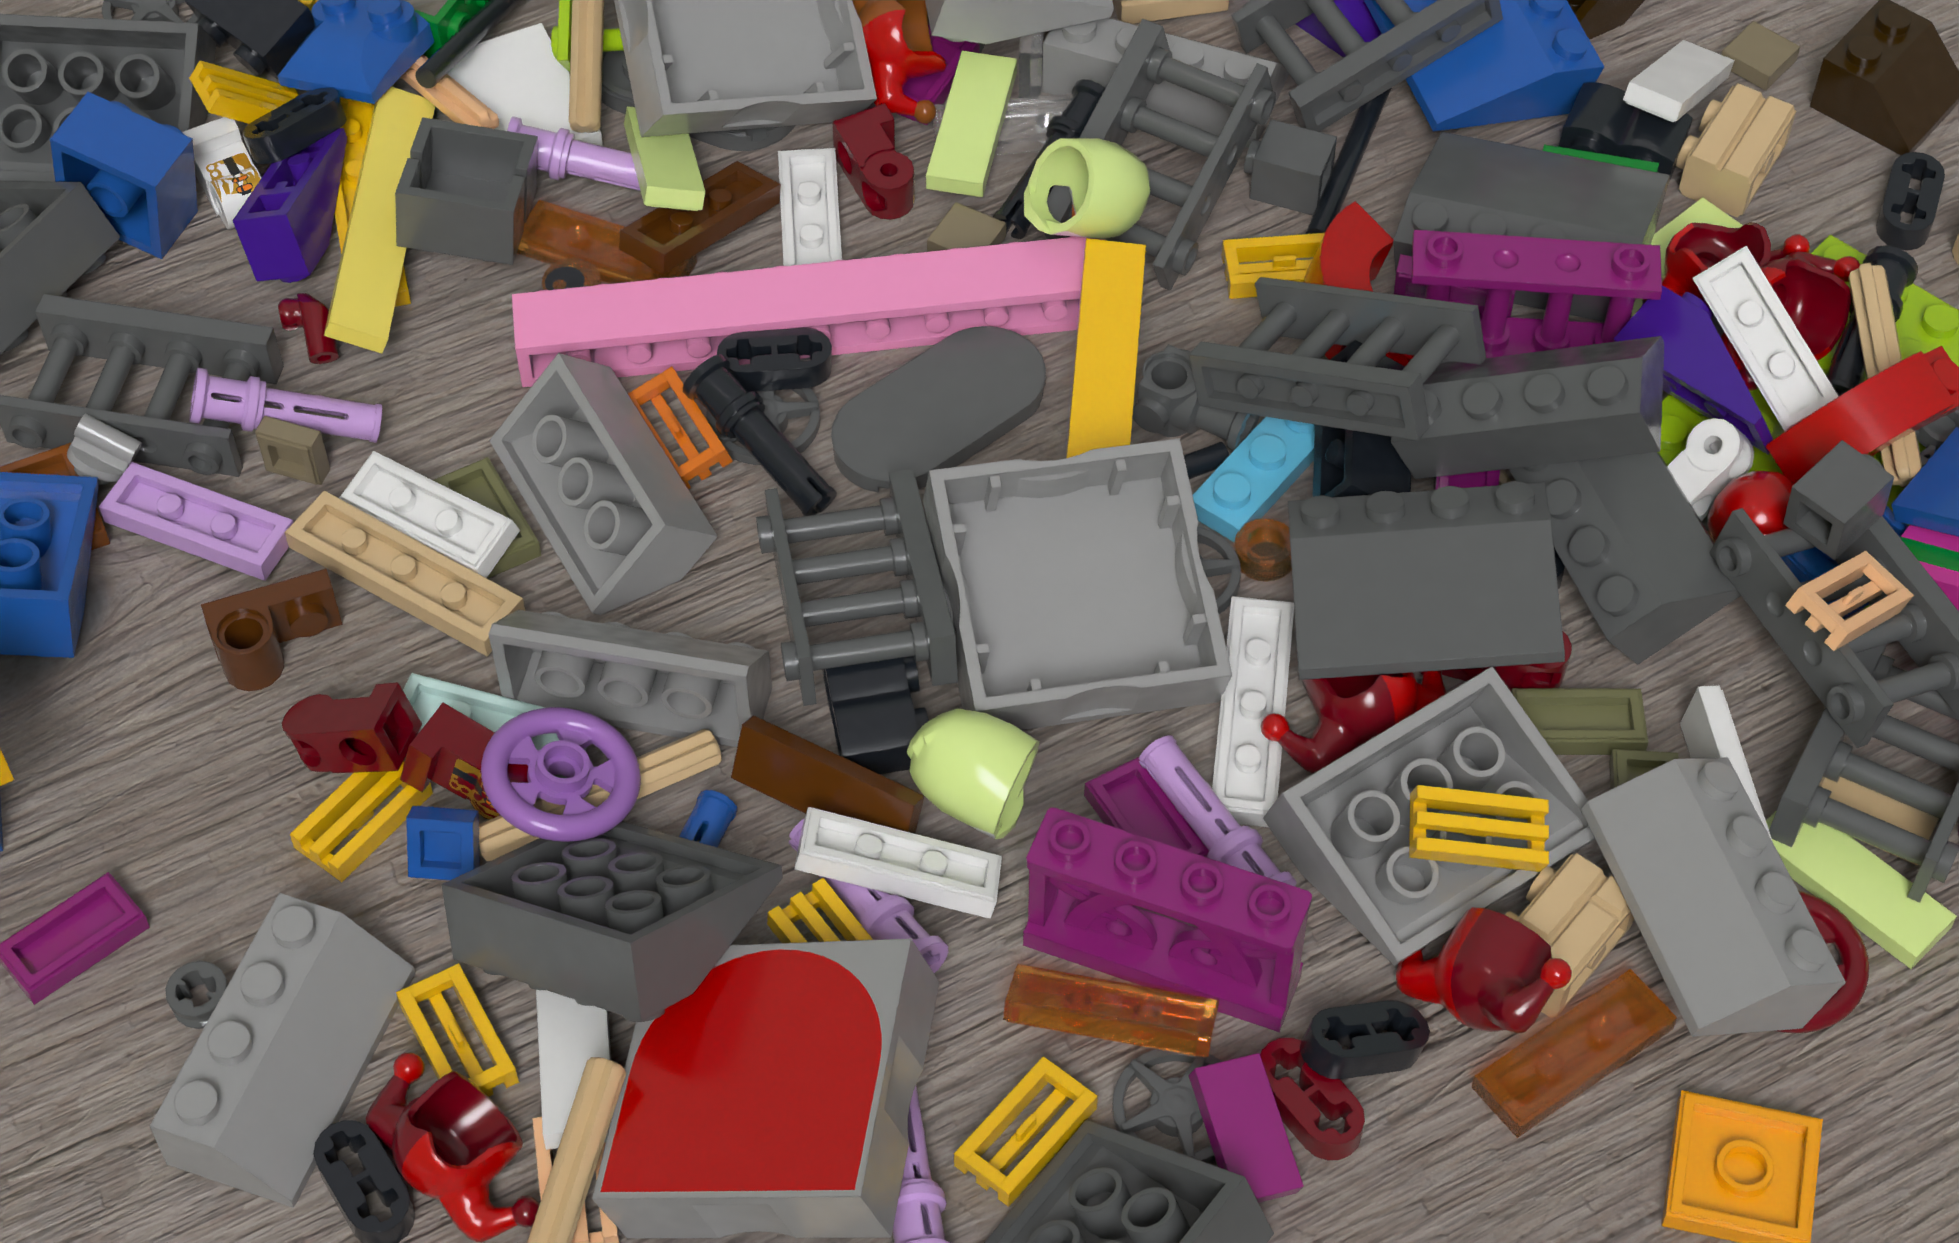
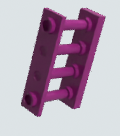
M1414 230L1412 237V284L1427 285L1425 299L1449 302L1451 286L1488 289L1483 315H1480L1486 358L1615 342L1613 340L1614 337L1630 320L1635 298L1660 300L1662 294L1660 245ZM1512 290L1549 293L1544 319L1507 317ZM1574 294L1610 297L1605 322L1568 321Z

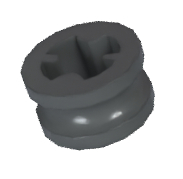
M205 961L190 962L178 968L169 978L165 988L166 1000L180 1023L186 1027L202 1029L207 1024L227 988L228 981L222 970L213 963ZM204 984L209 991L206 993L209 1001L195 1007L190 1000L193 998L190 989Z

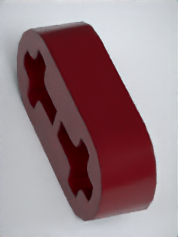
M1291 1037L1279 1038L1269 1042L1261 1050L1260 1056L1282 1122L1305 1149L1315 1157L1328 1161L1341 1160L1350 1156L1360 1144L1365 1123L1364 1109L1358 1099L1340 1079H1330L1321 1076L1309 1068L1300 1052L1301 1040ZM1280 1064L1286 1070H1292L1298 1066L1301 1069L1300 1087L1288 1076L1277 1080L1275 1078L1276 1065ZM1320 1111L1330 1121L1342 1117L1345 1120L1343 1134H1340L1332 1127L1323 1132L1319 1130Z

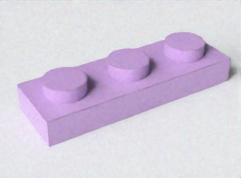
M131 462L99 506L103 520L106 523L266 581L289 546L284 532L294 523L292 519Z

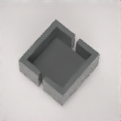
M422 117L410 150V158H407L395 192L396 246L513 265L524 232V223L527 222L537 190L538 136Z

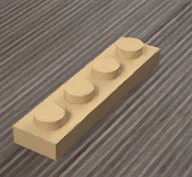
M323 491L284 532L289 548L485 656L492 652L489 639V631L492 624L517 610L525 611L522 597L326 491Z

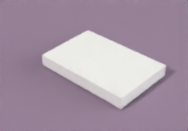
M542 23L478 43L447 73L497 114L499 126L495 129L507 131L512 116L521 118L523 125L556 133L560 128L569 129L570 133L575 135L574 140L603 146L600 129L593 133H579L570 128V74L555 59L552 52L551 39Z

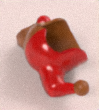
M852 0L862 23L877 100L874 103L876 106L885 103L891 113L914 116L920 123H930L936 116L935 105L929 100L916 102L904 94V86L909 79L944 72L946 68L945 59L932 49L925 0Z

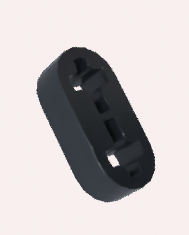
M319 88L303 93L256 119L245 127L243 137L252 161L258 164L275 163L298 153L336 131L345 124L347 116L338 91L334 88Z
M1910 152L1896 158L1888 178L1876 224V232L1879 238L1888 246L1908 251L1918 249L1927 241L1936 216L1945 178L1943 166L1934 157L1925 153ZM1911 178L1921 181L1920 190L1909 188ZM1902 212L1912 214L1910 224L1900 222Z
M812 328L739 332L724 338L717 350V355L722 354L730 362L729 371L748 392L815 387L828 379L832 369V345L830 340L822 332ZM809 355L810 360L800 361L799 356ZM750 359V365H739L738 360Z
M1385 1000L1327 1008L1319 1011L1312 1018L1301 1039L1300 1052L1309 1068L1319 1075L1330 1079H1348L1397 1072L1411 1068L1417 1061L1429 1040L1430 1029L1427 1020L1418 1010L1401 1001Z
M343 1120L331 1124L320 1133L315 1142L313 1153L324 1184L352 1232L361 1243H399L408 1236L415 1219V1211L406 1185L376 1135L367 1125L356 1120ZM349 1146L352 1152L358 1153L363 1172L354 1177L346 1163L339 1160L337 1155L340 1149ZM375 1191L383 1205L390 1207L392 1217L380 1222L375 1215H371L365 1198L366 1195Z

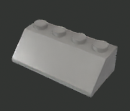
M1105 18L1050 30L1043 42L1042 92L1072 100V89L1077 81L1082 79L1094 81L1106 88L1139 25L1113 18ZM1165 32L1173 59L1244 87L1257 63L1268 67L1273 92L1276 93V104L1289 76V73L1281 63ZM1164 80L1160 84L1154 83L1145 100L1146 108L1217 136L1220 135L1233 110V107ZM1267 122L1264 125H1256L1245 147L1249 148L1253 139H1260Z
M558 353L489 440L593 614H605L682 580L718 537L609 366Z
M517 610L494 622L489 631L490 644L503 697L545 708L562 707L584 711L599 717L613 727L684 738L702 729H709L719 745L737 747L742 724L753 715L761 719L764 718L772 690L769 651L755 649L745 643L732 642L725 644L694 639L679 632L664 634L630 628L618 622L597 623L568 618L557 612L536 613L524 610Z
M1728 757L1673 759L1587 801L1581 808L1692 1037L1802 1029L1846 983Z
M279 893L150 1124V1129L166 1164L294 1208L316 1166L313 1155L315 1142L322 1131L331 1124L339 1122L399 1006L396 992L409 987L416 974L414 967L343 913Z

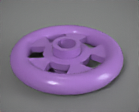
M540 708L522 713L510 719L491 737L481 761V777L484 791L494 809L507 822L519 830L551 841H581L610 831L629 814L637 800L641 785L639 763L633 748L625 737L599 717L571 708ZM542 734H557L559 741L550 742L543 746L541 750L535 748L531 739ZM591 744L595 745L604 753L608 761L594 767L584 748ZM508 764H527L528 783L510 782ZM554 775H563L567 778H559ZM593 785H598L610 793L608 798L598 807L583 800L589 794ZM541 798L553 804L565 805L563 815L552 814L535 808L536 800Z

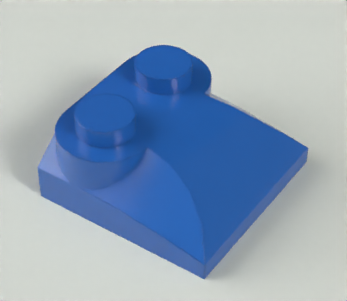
M318 0L311 10L315 28L281 70L278 80L280 86L306 91L319 88H334L338 91L341 98L375 104L434 43L430 23L416 13L409 2L403 0Z

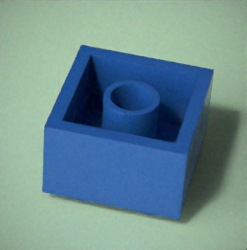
M91 92L85 94L50 138L55 182H81L120 236L118 240L163 259L198 212L193 138L186 136L174 126L157 123L133 112L129 107L120 102L108 101Z

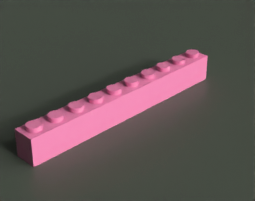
M1070 236L1039 241L1012 242L980 247L953 248L950 250L894 254L891 256L835 260L832 262L776 266L773 268L717 272L714 274L658 278L655 280L512 294L515 350L522 387H532L558 353L609 366L617 378L662 373L671 366L675 372L695 370L704 361L717 355L718 346L724 338L731 334L748 331L812 328L822 332L829 338L832 345V355L935 345L953 333L980 326L1004 328L1022 336L1077 330L1086 237ZM800 355V356H799L800 359H802V358H810L809 355ZM750 359L738 360L739 365L750 364Z

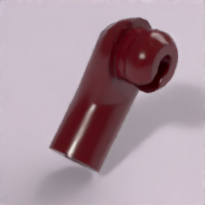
M297 293L298 298L282 299L278 303L282 328L287 331H293L303 327L309 361L313 364H326L337 360L339 353L336 339L324 336L329 309L326 305L307 293Z

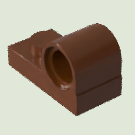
M326 568L201 604L206 625L224 675L229 684L244 691L262 690L272 685L281 676L284 669V657L279 643L299 637L315 636L323 630L343 625Z

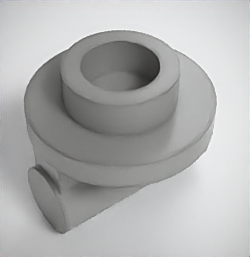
M85 413L75 429V437L67 451V458L79 476L98 477V485H105L109 482H117L137 456L142 442Z

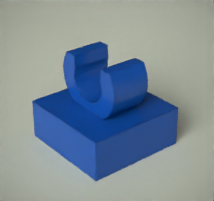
M412 806L406 817L408 877L452 880L480 866L479 810Z

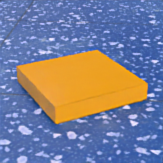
M1681 1090L1676 1108L1662 1226L1739 1243H1811L1823 1119Z

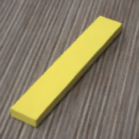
M391 86L375 103L324 332L326 337L381 354L389 337L406 253L405 247L396 246L395 192L407 158H410V150L422 117L433 119L435 106L425 97Z

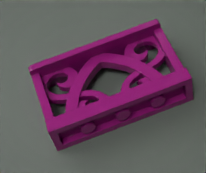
M1055 807L1047 810L1026 857V866L1029 869L1028 922L1023 931V946L1280 1033L1302 974L1303 963L1301 962L1308 911L1312 901V894L1309 891ZM1130 904L1195 925L1196 927L1131 906Z

